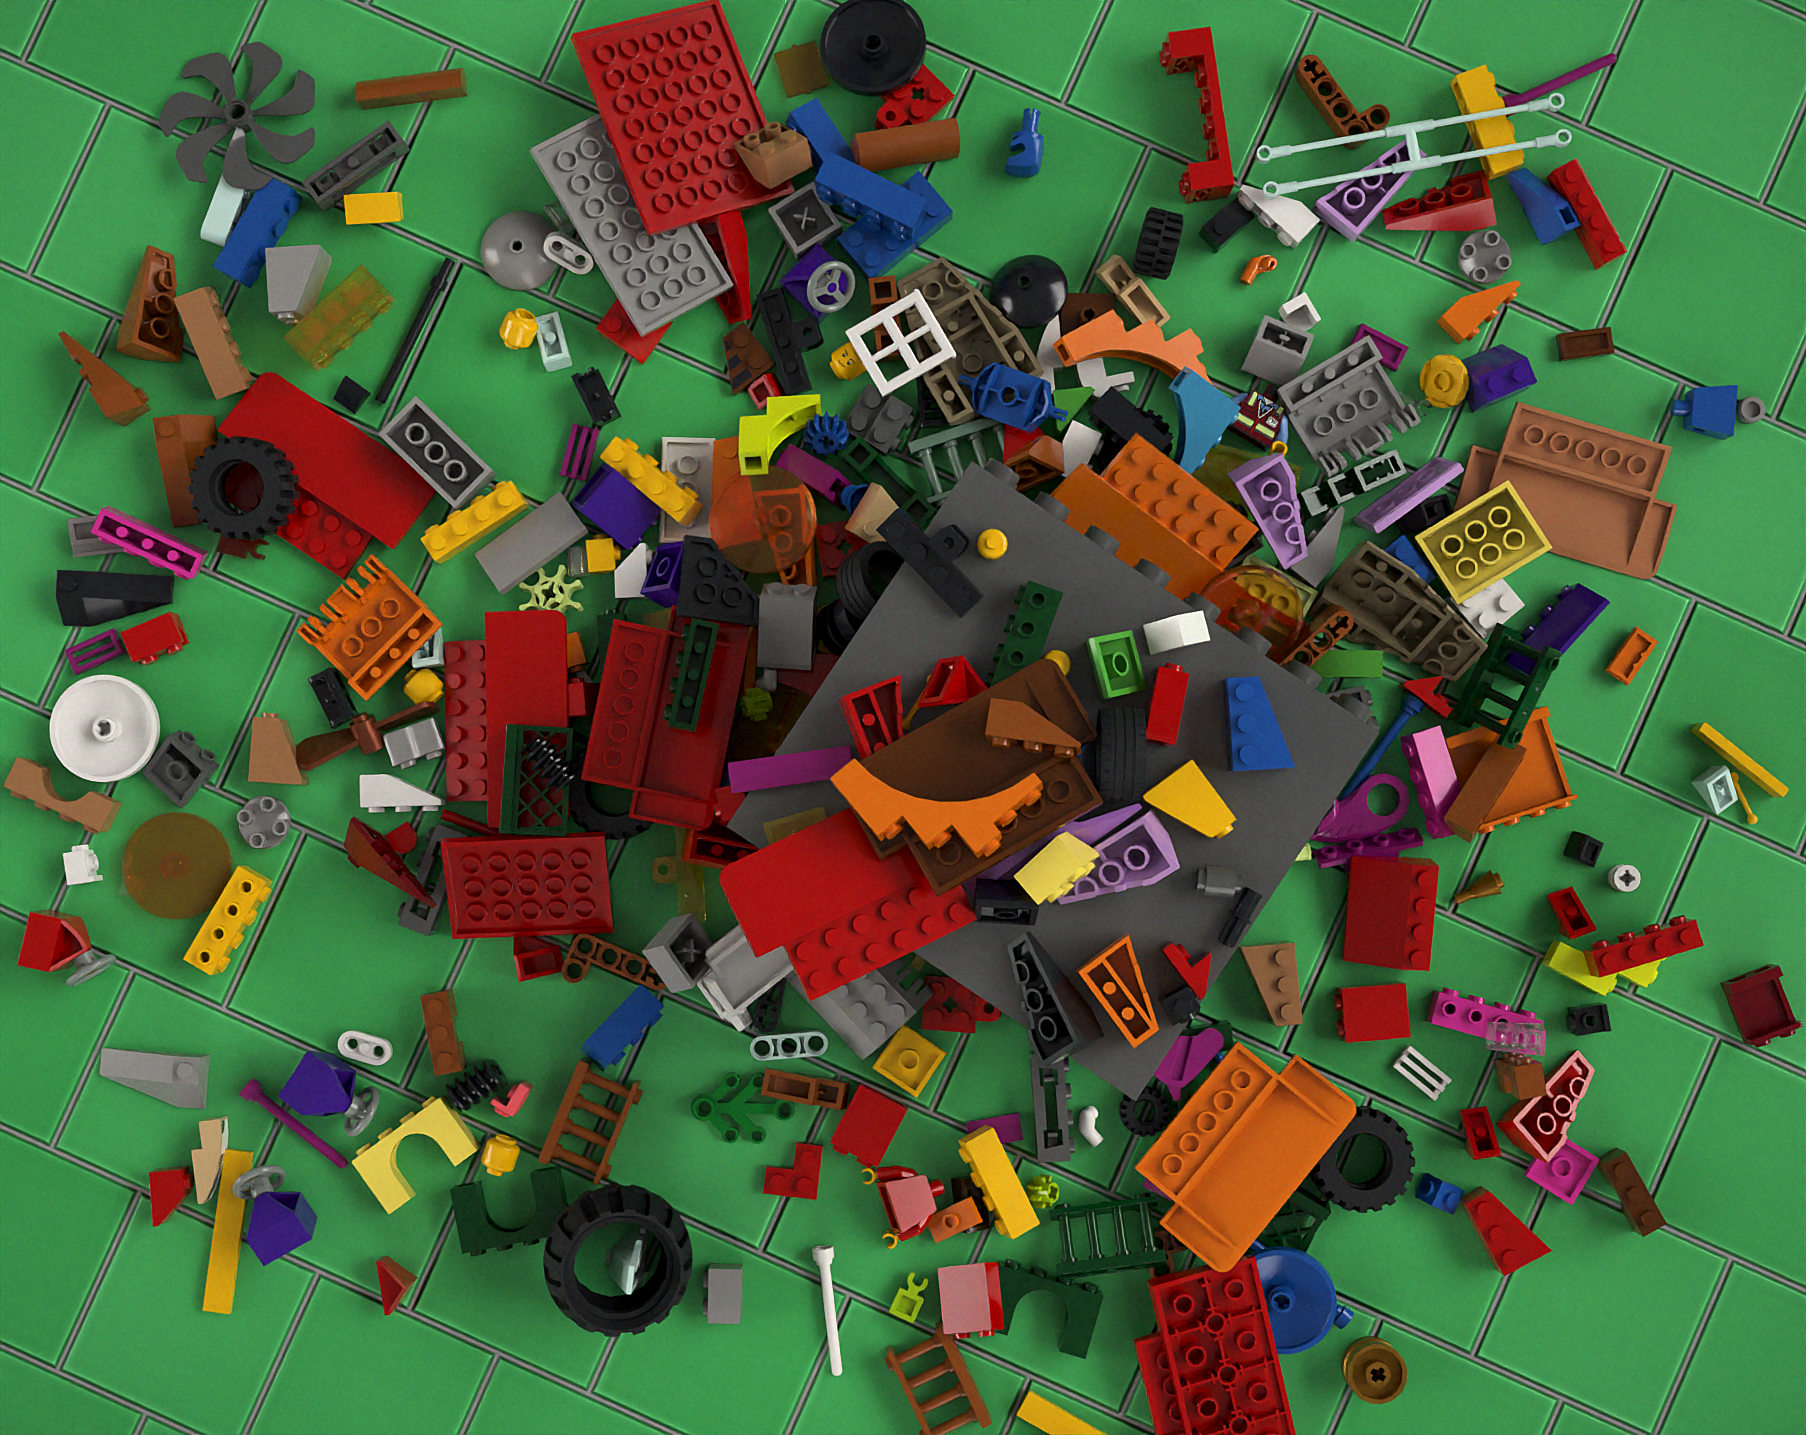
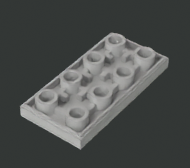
M558 492L474 555L498 591L504 595L589 533V531L562 493Z

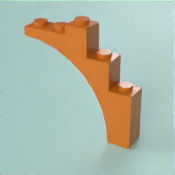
M1112 309L1062 336L1053 344L1066 368L1085 360L1102 357L1125 358L1156 368L1173 380L1183 367L1186 366L1212 385L1207 376L1205 366L1197 359V356L1204 352L1201 340L1194 334L1191 328L1165 342L1161 328L1155 324L1153 319L1126 332L1123 320Z
M855 758L830 778L833 785L880 841L886 837L888 840L895 837L903 829L901 824L906 822L930 850L934 846L937 848L943 846L952 837L950 833L954 830L977 858L983 854L988 857L1000 847L999 841L1002 839V835L997 826L1001 824L1004 827L1017 816L1015 811L1024 804L1028 807L1041 797L1040 791L1043 789L1042 781L1035 773H1032L1013 787L989 797L962 802H938L916 798L891 788L871 775Z

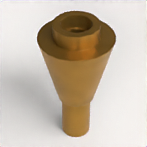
M1489 870L1469 886L1468 889L1455 894L1454 897L1459 905L1472 898L1477 899L1502 894L1500 889L1505 886L1498 872L1492 874L1491 870Z

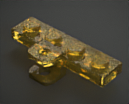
M675 827L676 856L654 858L652 860V878L658 883H677L678 916L693 913L698 922H706L704 866L681 862L687 829ZM666 865L668 872L665 875L659 874V866Z

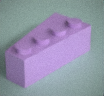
M1406 139L1360 171L1409 161ZM1419 149L1420 157L1426 158L1427 154ZM1416 170L1397 174L1391 172L1347 180L1326 196L1324 195L1318 199L1312 210L1350 242L1354 243Z

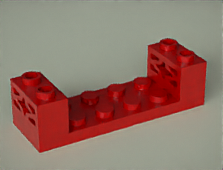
M1211 26L1168 32L1166 41L1162 42V51H1159L1160 65L1165 67L1166 75L1198 71L1194 73L1196 88H1200L1201 91L1198 107L1200 114H1204L1205 124H1202L1203 139L1208 140L1209 150H1206L1207 161L1188 164L1185 172L1182 173V180H1179L1180 196H1185L1186 204L1228 198L1234 186V177Z

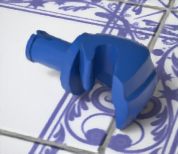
M1024 109L1022 129L1013 133L1012 142L1009 145L1010 151L1014 152L1020 149L1024 151L1007 159L1005 173L1007 175L1029 178L1035 176L1040 171L1044 138L1037 133L1039 116L1041 114L1037 109H1033L1032 118L1031 109Z

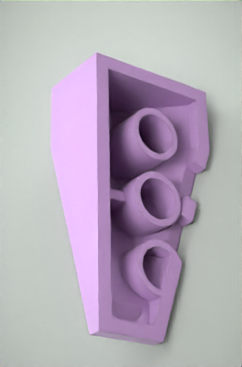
M1277 453L1249 460L1228 473L1227 475L1283 569L1285 570L1307 557L1304 529L1301 525L1299 513L1300 505L1295 489V476L1283 454Z
M1150 809L1091 847L1100 855L1093 861L1096 867L1084 878H1079L1076 882L1072 883L1074 887L1062 898H1057V900L1062 905L1093 898L1097 895L1124 891L1128 888L1151 885L1180 868L1169 834L1154 811Z

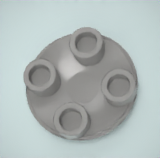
M1493 230L1472 233L1462 242L1458 251V264L1462 273L1469 280L1479 284L1497 281L1506 273L1512 262L1507 242L1498 232Z
M258 796L249 800L237 814L240 833L253 848H273L282 843L290 831L291 818L287 807L279 799L272 796Z

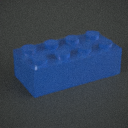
M830 151L815 178L816 194L819 195V199L828 205L835 203L844 207L843 211L853 217L860 215L868 219L867 223L877 229L884 227L892 231V236L902 241L906 239L913 241L927 213L926 198Z
M917 171L900 185L927 199V213L913 241L908 239L905 241L899 240L891 235L892 231L884 227L877 229L867 223L868 219L861 217L837 237L838 247L867 281L868 278L885 275L952 220V209L920 171Z

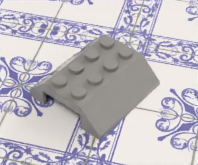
M1370 335L1277 389L1280 402L1285 408L1284 413L1313 463L1327 477L1339 472L1338 467L1340 469L1347 467L1345 458L1340 454L1344 450L1352 459L1357 461L1361 459V454L1366 456L1385 444L1384 440L1386 442L1393 440L1392 433L1386 425L1391 424L1399 433L1403 434L1407 431V427L1411 429L1421 422L1412 404L1405 406L1380 365L1379 361L1383 357Z
M901 957L812 1001H808L797 975L789 982L862 1060L878 1049L935 993L928 985L924 986L917 994L914 993L924 982L920 977L915 979L908 989L900 983L912 971V968L907 965L898 975L895 973L905 963Z

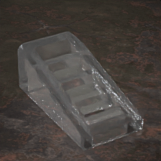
M1487 1022L1486 1049L1544 1056L1546 1030L1542 1024ZM1496 1030L1501 1031L1500 1042H1496ZM1508 1032H1512V1043L1507 1042ZM1520 1033L1524 1034L1523 1043H1519ZM1531 1035H1535V1043H1531Z

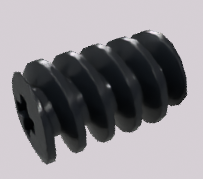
M540 735L526 745L520 753L530 752L526 761H537L533 770L543 769L540 779L543 780L550 777L546 786L547 788L557 786L554 792L556 794L573 781L579 771L576 769L569 772L568 769L572 762H561L565 753H554L559 745L557 743L548 745L552 736L542 737Z
M492 1059L493 1064L491 1065L483 1060L482 1071L474 1066V1076L465 1072V1082H462L458 1077L455 1078V1088L449 1083L445 1085L450 1100L460 1112H462V1109L466 1111L471 1109V1103L479 1104L480 1097L483 1099L488 1098L490 1095L489 1091L496 1093L499 1090L498 1085L501 1087L508 1085L504 1072L494 1059Z

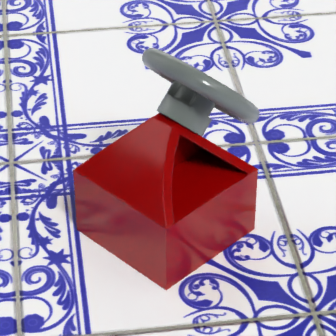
M53 910L29 912L18 966L53 972L69 969L74 965L77 972L66 980L68 987H74L98 975L115 962L116 957L113 954H108L99 959L95 958L91 950L88 931L80 916Z

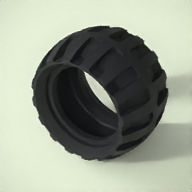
M618 1183L606 1184L603 1188L594 1191H585L572 1204L566 1205L557 1216L554 1225L548 1233L543 1256L546 1284L551 1297L561 1312L582 1329L591 1333L601 1332L607 1337H619L620 1333L632 1332L633 1335L645 1332V1327L656 1322L659 1324L669 1316L671 1308L680 1303L686 1292L693 1263L690 1237L677 1211L664 1198L650 1192L646 1188L637 1185L623 1186ZM615 1222L637 1223L652 1231L661 1244V1257L656 1272L646 1284L633 1291L632 1294L610 1297L592 1292L579 1282L574 1273L575 1256L584 1240L599 1227Z

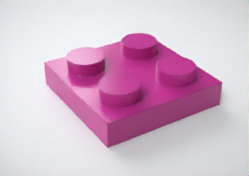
M1566 1139L1565 1144L1548 1163H1544L1534 1157L1523 1175L1572 1205L1600 1159L1569 1139Z

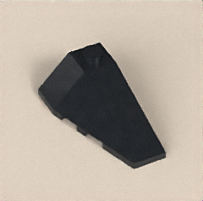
M57 570L56 600L63 625L93 627L107 621L124 618L131 614L173 604L174 577Z
M1030 931L1025 932L1007 945L1014 978L1021 985L1024 1001L1020 1002L1022 1012H1027L1030 1029L1026 1030L1028 1040L1042 1069L1087 1048L1105 1036L1091 1007Z

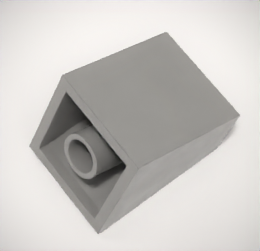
M319 244L265 248L269 313L282 323H285V326H300L301 322L309 321L332 264V257Z
M778 582L764 583L759 602L758 667L811 670L819 645V635L816 628V618L819 613L818 587L807 584L783 585Z

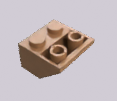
M778 121L770 122L764 128L747 134L743 139L734 143L736 151L754 179L770 189L813 166L808 139Z

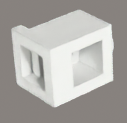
M88 844L73 846L72 852L63 853L67 885L103 880V876L97 875L96 872L99 868L98 858L93 850H89Z

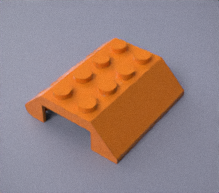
M373 554L364 563L374 574L370 573L362 565L357 568L359 574L370 582L365 588H362L356 580L348 577L345 582L356 593L354 594L345 585L341 584L326 600L337 612L335 613L324 603L319 607L321 612L332 620L327 626L311 615L307 620L318 631L316 632L305 622L296 630L309 645L315 646L349 680L348 683L366 701L443 625L433 611Z

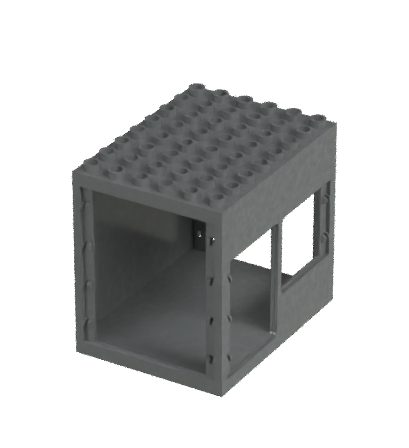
M990 458L985 467L982 468L971 461L924 533L931 539L942 528L956 524L970 538V544L966 551L953 563L980 590L984 597L960 618L927 582L904 561L774 756L850 745L852 760L855 758L858 762L862 759L839 699L847 694L901 674L902 719H905L926 687L927 678L932 674L938 659L963 655L985 683L988 672L995 673L998 662L993 661L998 644L1005 645L1009 633L1003 632L1009 614L1015 616L1019 604L1014 603L1019 586L1026 587L1028 580L1063 592L1040 659L1052 650L1063 651L1069 656L1071 670L1066 679L1095 729L1099 708L1143 709L1145 713L1156 668L1159 666L1164 667L1165 663L1182 666V672L1188 673L1189 679L1176 743L1173 746L1167 747L1146 741L1144 793L1185 762L1193 760L1237 819L1231 823L1233 829L1220 839L1216 835L1208 838L1142 800H1103L1102 805L1074 821L1083 822L1130 806L1133 803H1139L1142 809L1090 847H1093L1152 809L1169 834L1180 868L1156 883L1147 886L1142 885L1128 888L1124 891L1097 895L1093 898L1060 905L1057 899L1052 903L1046 900L1039 904L1035 926L972 922L913 951L1012 1019L1030 1029L1027 1012H1022L1020 1002L1024 1001L1021 985L1015 981L1007 947L1009 943L1019 936L1030 931L1091 1007L1105 1035L1092 1045L1069 1057L1136 1101L1188 1023H1178L1173 1026L1158 1000L1159 997L1185 983L1160 948L1169 941L1173 942L1175 946L1180 943L1191 957L1187 961L1188 964H1191L1205 952H1211L1206 988L1207 994L1380 732L1367 724L1373 711L1361 701L1346 693H1342L1339 698L1331 696L1329 699L1318 692L1316 688L1323 678L1305 664L1292 659L1289 664L1282 663L1279 666L1267 658L1265 655L1272 644L1257 632L1242 625L1238 631L1233 630L1230 633L1216 624L1215 621L1220 615L1221 610L1206 598L1191 592L1187 598L1184 597L1183 600H1180L1164 588L1171 577L1158 566L1141 558L1137 565L1132 568L1114 556L1121 544L1102 529L1090 525L1086 533L1082 535L1064 523L1070 510L1054 497L1041 491L1033 502L1016 491V484L1020 477L1003 463ZM988 529L1001 531L1008 543L1004 555L993 561L981 557L977 550L978 537ZM949 537L948 541L950 545L954 546V539L952 537ZM1203 611L1210 641L1150 655L1143 625L1176 615ZM1132 630L1147 690L1101 701L1086 641L1094 637ZM1259 676L1296 768L1228 772L1223 691L1224 679ZM958 705L931 708L919 707L910 721V728L903 731L904 736ZM1096 740L1087 744V747H1084L1085 752L1081 753L1082 758H1079V762L1096 789ZM831 779L754 790L748 793L727 827L759 849H762L849 808L850 805L833 785ZM1206 865L1235 867L1236 874L1242 875L1240 893L1235 892L1233 898L1203 896V892H1196L1197 868H1205ZM961 884L974 911L975 896L969 892L964 884ZM1248 887L1263 897L1249 919L1251 924L1247 923L1235 947L1230 948L1220 943L1218 937L1231 915L1228 913L1229 910L1233 911L1244 888ZM1125 933L1130 937L1159 1027L1156 1033L1135 1048L1130 1045L1076 971L1077 968ZM1196 998V1000L1198 1001L1199 1005H1200V1003L1202 1002L1203 999L1199 1000V999Z

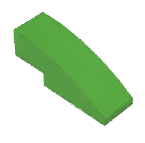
M1328 650L1310 668L1322 678H1382L1383 650ZM1304 651L1297 652V661L1303 657Z

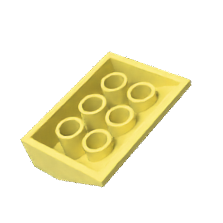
M1509 480L1414 537V544L1428 565L1437 574V578L1457 605L1553 548Z

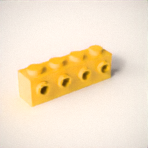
M1486 64L1458 74L1450 82L1462 115L1505 108L1503 98L1497 95L1495 89V77L1491 71H1488ZM1506 115L1465 122L1475 150L1516 143L1514 139V126L1510 120H1507ZM1523 150L1478 157L1487 181L1518 170L1524 163Z
M615 436L600 455V458L676 521L689 526L704 507L697 500L699 495L688 486H685L683 489L676 483L679 479L667 469L665 472L661 471L657 467L659 462L647 453L643 456L638 452L639 446L631 439L626 437L623 440Z
M511 480L509 482L502 481L492 488L493 492L486 497L480 495L469 503L470 507L464 511L457 510L447 517L448 521L441 526L436 524L428 528L424 532L426 535L420 539L434 561L439 564L444 563L528 509L530 506L517 486Z
M246 865L238 866L183 959L209 975L222 973L230 963L231 959L228 956L233 948L237 949L242 943L244 929L255 921L258 915L256 909L260 902L264 903L271 894L272 889L269 887L273 881Z
M984 1125L959 1139L958 1142L961 1146L959 1149L960 1156L966 1164H970L973 1171L970 1173L971 1178L978 1188L981 1187L985 1195L982 1197L986 1208L990 1212L993 1211L996 1218L994 1225L999 1234L1013 1240L1039 1225L1040 1222L994 1128Z

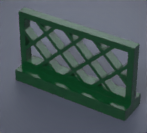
M507 724L499 833L565 837L567 834L570 783L561 789L564 792L563 799L554 806L544 795L551 788L541 791L532 781L543 769L537 770L528 777L522 770V762L528 757L530 752L522 758L523 754L520 751L526 746L524 743V730L536 731L542 737L544 735L541 732H551L549 734L551 736L555 733H567V745L559 752L556 750L554 753L558 754L566 750V760L563 758L562 762H572L574 728ZM521 774H522V775L525 777V779H526V781H524L522 784H521ZM529 782L539 795L529 804H526L520 797V789ZM540 797L552 808L541 819L530 808ZM519 801L524 806L521 811H519ZM561 804H563L562 814L557 810ZM525 810H528L537 820L529 829L518 828V817ZM555 811L562 819L561 831L549 830L542 821ZM540 824L545 830L534 828Z
M1298 1186L1287 1200L1291 1204L1292 1212L1275 1215L1271 1220L1275 1221L1278 1234L1266 1236L1260 1233L1257 1239L1270 1247L1284 1246L1282 1238L1298 1235L1300 1244L1296 1249L1304 1251L1323 1220L1326 1221L1331 1214L1329 1203ZM1294 1206H1296L1297 1208H1299V1209H1301V1210L1295 1211ZM1309 1214L1316 1218L1310 1227L1299 1229L1297 1216ZM1294 1217L1296 1230L1281 1233L1278 1220Z

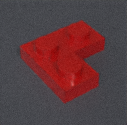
M796 1142L793 1168L767 1165L763 1194L816 1200L823 1145Z

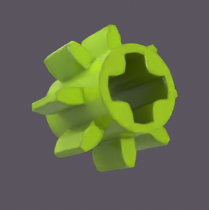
M758 687L746 689L747 696L740 698V708L745 717L750 716V720L754 721L767 719L766 712L772 711L773 708L770 694L763 692L762 688L758 689Z
M1040 1174V1176H1033V1180L1028 1182L1026 1195L1028 1200L1034 1201V1208L1045 1209V1207H1052V1203L1057 1201L1059 1187L1057 1183L1051 1182V1175Z

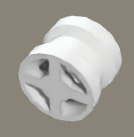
M1616 865L1608 873V883L1615 890L1629 892L1636 889L1640 884V873L1633 866Z

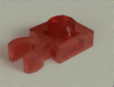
M221 536L218 552L246 559L247 553L250 552L254 558L264 560L266 556L258 554L257 547L259 545L269 546V542L263 539L251 541V539L243 540Z

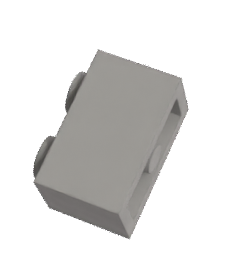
M711 1263L709 1271H704L703 1287L708 1288V1298L703 1299V1315H708L707 1323L740 1324L742 1319L743 1264Z

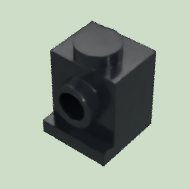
M1185 983L1158 998L1173 1026L1192 1020L1197 1016L1196 1013L1201 1008L1190 987Z
M1598 1002L1568 1007L1569 1015H1566V1025L1568 1030L1572 1031V1034L1581 1036L1611 1031L1607 1004ZM1587 1016H1591L1592 1024L1590 1025L1585 1023Z

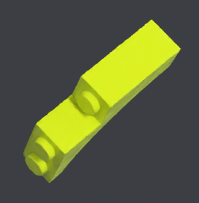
M820 394L767 397V415L740 417L739 462L741 476L768 474L769 461L776 447L791 434L805 428L808 419H813L816 413L822 417Z
M1553 940L1541 964L1596 994L1606 996L1607 992L1610 993L1617 983L1616 975L1637 986L1647 988L1648 984L1651 985L1658 975L1656 969L1660 962L1666 958L1598 978L1590 975L1583 952L1561 941Z

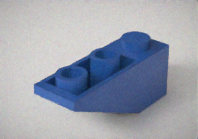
M1522 168L1506 175L1511 189L1520 201L1523 212L1531 222L1535 235L1542 245L1560 239L1581 225L1569 201L1528 169Z

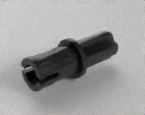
M1248 887L1244 888L1233 911L1229 910L1228 912L1231 915L1218 937L1220 943L1230 948L1235 947L1247 923L1251 924L1249 919L1263 897L1261 894Z

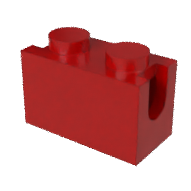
M168 612L120 632L132 662L138 661L143 666L157 662L159 660L158 656L165 653L168 655L183 651L182 646L190 643L179 615L173 612Z

